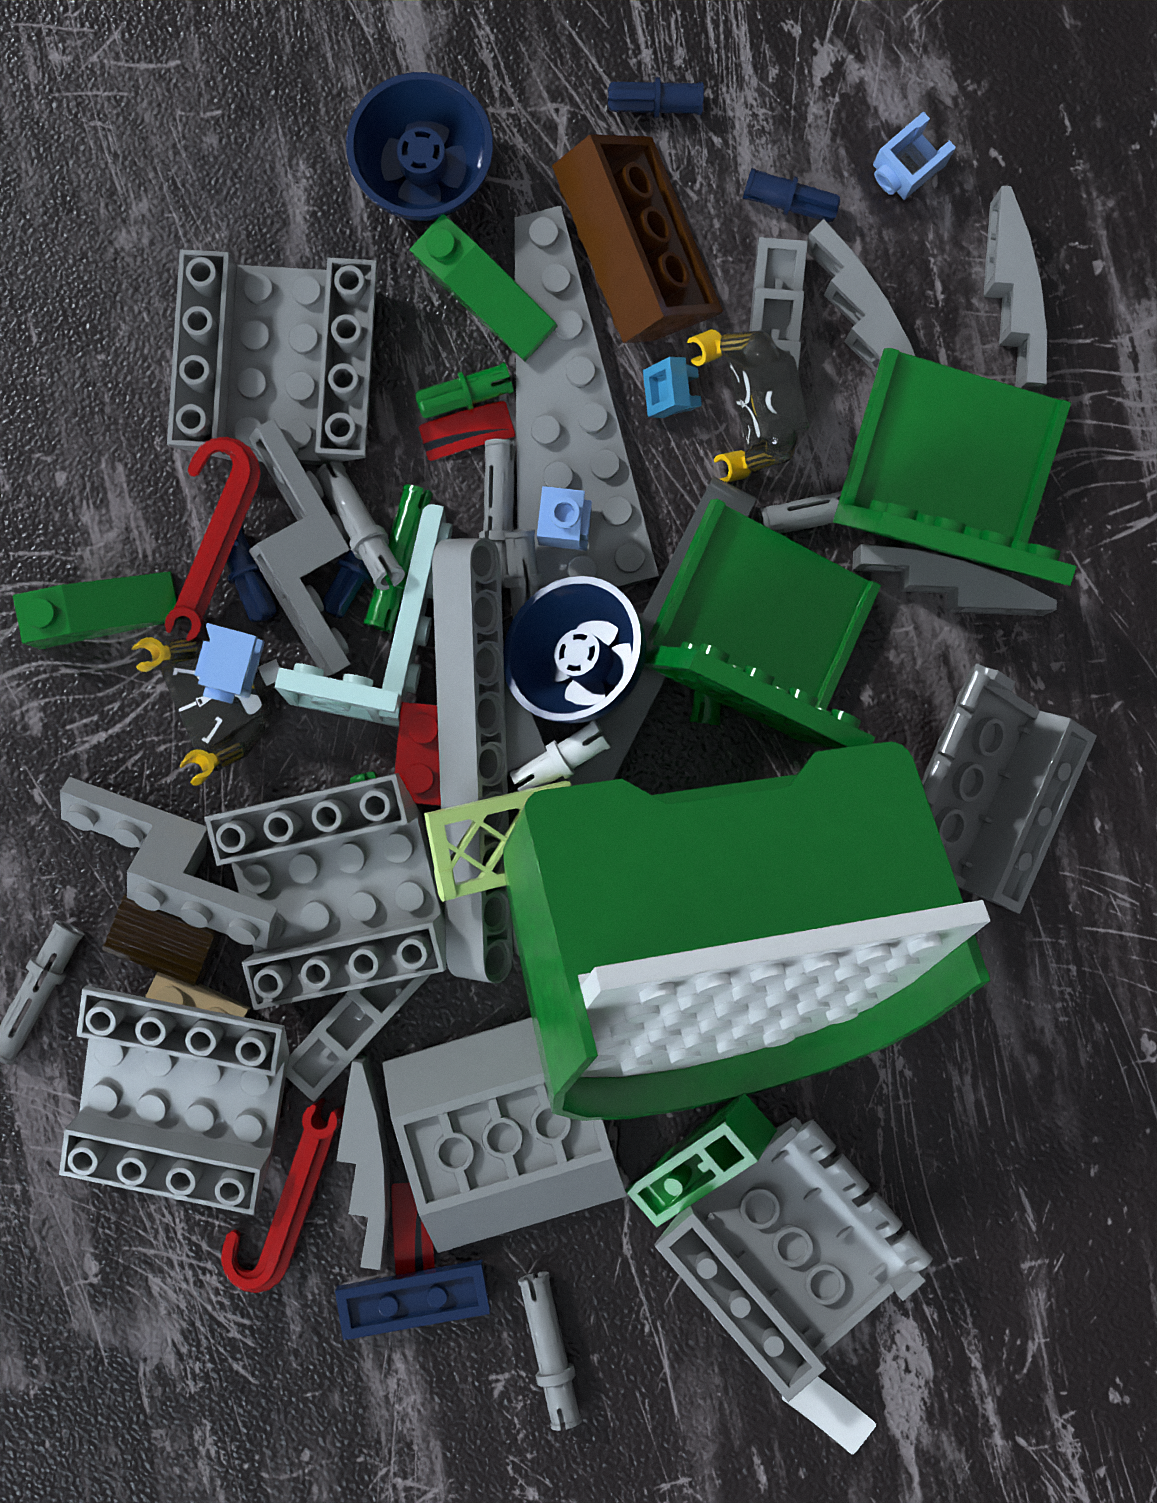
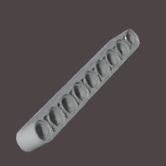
M487 538L441 540L433 552L432 575L441 809L508 794L501 563L496 544ZM508 810L489 814L483 822L504 835L509 828ZM468 819L445 825L447 841L457 847L472 821ZM479 827L464 853L485 866L500 840ZM503 854L492 870L494 873L505 871ZM460 857L453 868L455 883L477 878L481 870ZM506 885L444 901L446 960L451 974L460 978L488 983L504 981L510 973L513 961L512 914Z

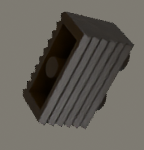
M124 894L102 950L196 986L204 982L222 933L208 927L198 928L191 926L183 921L182 918L161 910L152 911L144 909L135 903L134 900L128 899L127 894Z

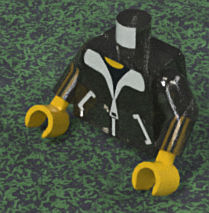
M711 329L689 338L687 343L695 342L702 350V355L691 359L694 365L701 366L720 358L722 355L727 358L746 443V452L738 450L719 454L714 458V463L725 461L728 465L727 477L720 478V480L728 483L745 479L751 471L757 472L788 462L796 452L797 435L809 428L794 356L776 346L771 335L760 330L724 333L721 336L719 332Z
M146 637L136 643L132 650L145 648L151 652L153 660L152 662H141L136 668L141 672H148L162 661L166 664V666L159 669L195 749L185 756L180 764V768L185 767L189 763L198 764L202 768L203 773L193 777L190 783L195 786L201 785L213 770L219 771L249 755L265 731V719L272 715L271 707L264 693L275 689L279 667L283 668L277 656L259 663L250 697L245 698L235 695L233 703L230 704L204 697L205 686L198 684L200 677L194 675L203 641L210 642V639L196 637L191 641H187L186 638L165 640L161 643L153 637Z

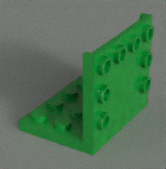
M884 348L833 523L1008 572L1071 586L1077 566L1058 561L1061 553L1059 550L1033 543L1028 544L1071 402L1058 400L902 353L897 349Z
M711 499L647 639L644 666L801 743L829 749L873 744L875 737L858 729L861 723L860 719L837 709H832L831 712L826 709L881 585L858 576L726 506L725 502L719 499Z

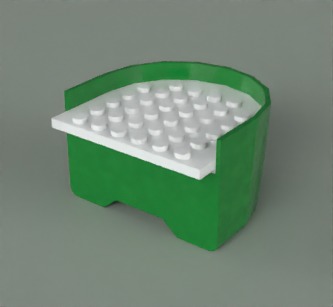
M882 742L814 752L796 775L650 795L624 779L540 790L534 792L527 799L503 848L508 898L552 1114L578 1121L632 1119L688 1110L734 1099L744 1092L746 1095H751L814 1076L895 1044L934 1022L991 981L975 937V933L990 922L984 901L963 903L914 759L903 745L896 742Z

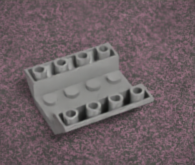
M180 249L167 445L173 448L196 452L202 444L210 439L230 437L239 439L251 447L258 460L263 462L249 436L256 427L274 418L280 429L285 427L293 436L299 450L296 457L300 464L327 465L330 464V461L344 462L366 458L377 260L327 258V270L237 265L229 252ZM216 452L211 455L218 458L232 460L230 456L224 452Z
M398 773L204 817L216 865L232 864L238 892L278 907L275 932L268 948L265 949L252 944L254 953L242 962L254 1010L446 970L445 908L438 895L434 874L435 869L422 815Z
M85 986L82 989L76 1035L88 1038L80 1110L78 1115L64 1130L59 1175L254 1215L277 1138L290 1054L285 1026Z
M532 1017L383 1061L391 1121L419 1216L438 1253L627 1196L604 1121H578L552 1114Z

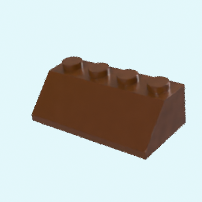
M590 134L552 165L559 183L561 195L569 207L577 227L578 237L585 247L595 272L596 282L602 289L613 317V324L619 332L623 344L655 341L713 318L723 312L653 137Z

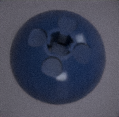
M411 72L397 75L381 82L360 101L350 119L347 130L346 154L351 172L363 193L378 207L403 219L430 221L438 219L443 214L448 216L458 211L478 193L488 175L492 160L493 136L483 107L464 86L439 74ZM414 165H415V166H418V167H425V166H426V168L418 169V168H414L413 166H414Z
M575 576L557 580L537 591L519 609L506 635L503 658L504 674L509 689L525 709L553 722L570 724L588 722L603 717L616 709L636 687L646 659L644 627L631 601L623 592L609 582L587 576Z

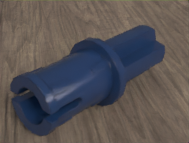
M655 77V82H611L608 87V108L612 112L654 113V118H659V113H697V115H702L703 82L661 83L660 77Z
M751 168L742 198L784 210L783 215L786 216L791 211L821 221L824 219L828 223L835 220L840 206V197L837 194L797 183L799 178L795 176L793 180L767 174L755 168Z
M241 526L226 562L230 572L227 580L229 584H235L249 620L252 623L263 622L276 614V607L263 579L262 572L249 552L251 548L245 536V530Z
M351 549L343 560L338 559L336 564L341 569L322 600L323 611L338 619L345 615L363 582L370 583L372 581V577L363 560L356 558Z

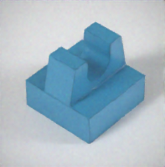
M668 357L643 370L648 418H665L672 414L691 411L702 406L701 396H692L689 393L688 382L698 378L699 374L697 367L686 364V358Z

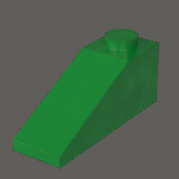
M444 214L439 216L409 249L429 276L524 362L558 327L556 322L489 255Z
M162 572L63 584L13 595L22 644L45 649L164 624L167 615L175 607L178 597L173 573Z
M744 1092L708 1117L626 1187V1193L651 1222L658 1227L758 1162L777 1129Z

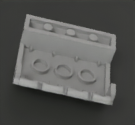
M976 663L969 671L964 685L957 696L956 703L937 742L936 749L921 782L958 888L1020 914L1097 736L1071 718L1038 710L1011 692L1015 685L1014 680L998 670Z
M796 1117L776 1128V1133L758 1162L678 1213L654 1244L656 1249L787 1402L793 1399L827 1369L821 1355L895 1291L904 1301L926 1281L924 1279L927 1271L926 1267L933 1259L910 1231L900 1235L896 1234L903 1223L876 1192L866 1197L862 1195L869 1187V1183L843 1153L833 1159L830 1158L829 1155L834 1151L836 1145L814 1119L801 1124Z

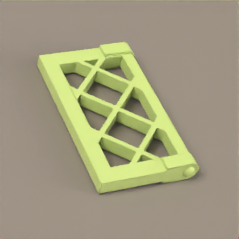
M565 780L424 813L435 869L437 890L441 901L444 902L457 897L505 886V871L494 873L492 870L503 854L506 841L527 799L534 792L571 786L570 781ZM515 808L519 810L504 835L483 822L489 814ZM468 819L471 820V825L457 847L447 841L445 825ZM479 827L500 840L485 866L464 853ZM460 857L481 870L477 878L455 883L453 868Z

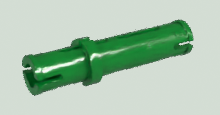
M408 484L403 485V492L390 533L388 547L404 570L405 575L403 580L396 586H393L388 575L384 576L389 585L387 590H380L375 586L366 619L363 622L368 627L374 626L373 629L388 633L394 632V625L405 590L422 511L427 505H430L434 495L429 490H425L422 493L424 488Z

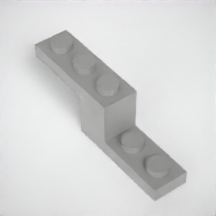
M273 418L256 427L249 436V439L297 522L257 543L249 552L316 666L324 670L323 677H326L350 665L345 654L349 653V648L341 633L335 627L330 629L320 613L324 610V606L315 589L311 585L304 586L300 578L350 550L346 543L349 536L340 518L335 514L330 516L321 498L324 496L318 479L311 471L305 472L296 455L299 453L293 436L285 427L280 429Z
M72 777L67 779L60 790L62 820L69 822L77 829L83 831L92 830L114 838L118 843L126 847L140 848L127 870L128 899L134 900L135 903L144 909L152 911L161 910L180 917L191 926L198 928L208 927L227 934L231 939L240 944H254L265 949L268 948L275 932L278 907L194 877L206 855L208 832L206 826Z

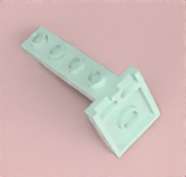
M430 504L422 511L382 689L372 687L373 680L363 676L344 674L343 680L323 677V669L296 663L294 670L279 667L275 688L289 705L399 727L401 703L406 701L407 692L416 693L419 683L421 665L414 664L418 645H427L432 618L426 617L425 612L428 599H433V552L441 540L451 539L453 525L446 523L444 506Z

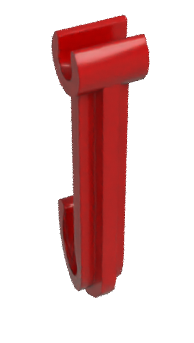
M230 437L210 439L198 448L188 466L189 475L193 477L198 476L211 455L216 452H224L229 455L233 464L176 605L169 612L165 620L166 632L170 633L175 628L179 616L188 617L191 620L192 627L187 635V641L196 638L204 626V615L259 485L261 475L259 460L251 447L239 439Z
M324 1098L312 1104L304 1112L302 1118L304 1131L255 1269L246 1270L238 1263L237 1254L241 1238L240 1232L233 1229L226 1235L221 1255L223 1270L230 1282L241 1290L253 1293L270 1290L283 1279L289 1269L336 1130L342 1126L344 1105L331 1112L328 1122L323 1121L321 1118V1110L325 1103Z

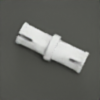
M592 720L590 724L559 744L553 741L546 745L547 751L517 770L511 771L510 776L514 784H517L534 775V779L518 788L519 791L548 785L561 776L565 779L575 774L574 768L603 750L611 748V745L606 736H601L586 745L588 740L603 732L598 723Z

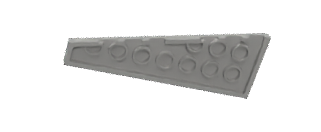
M557 206L515 217V282L558 325L526 362L516 355L517 529H535L534 540L537 571L543 573V584L539 585V590L557 580L575 576L602 579L618 589L658 579L657 566L562 207ZM542 486L585 491V499L592 500L587 551L538 546L537 529Z

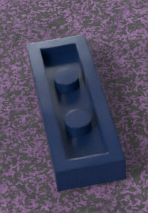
M483 1259L339 1285L335 1290L343 1341L487 1315L491 1312Z

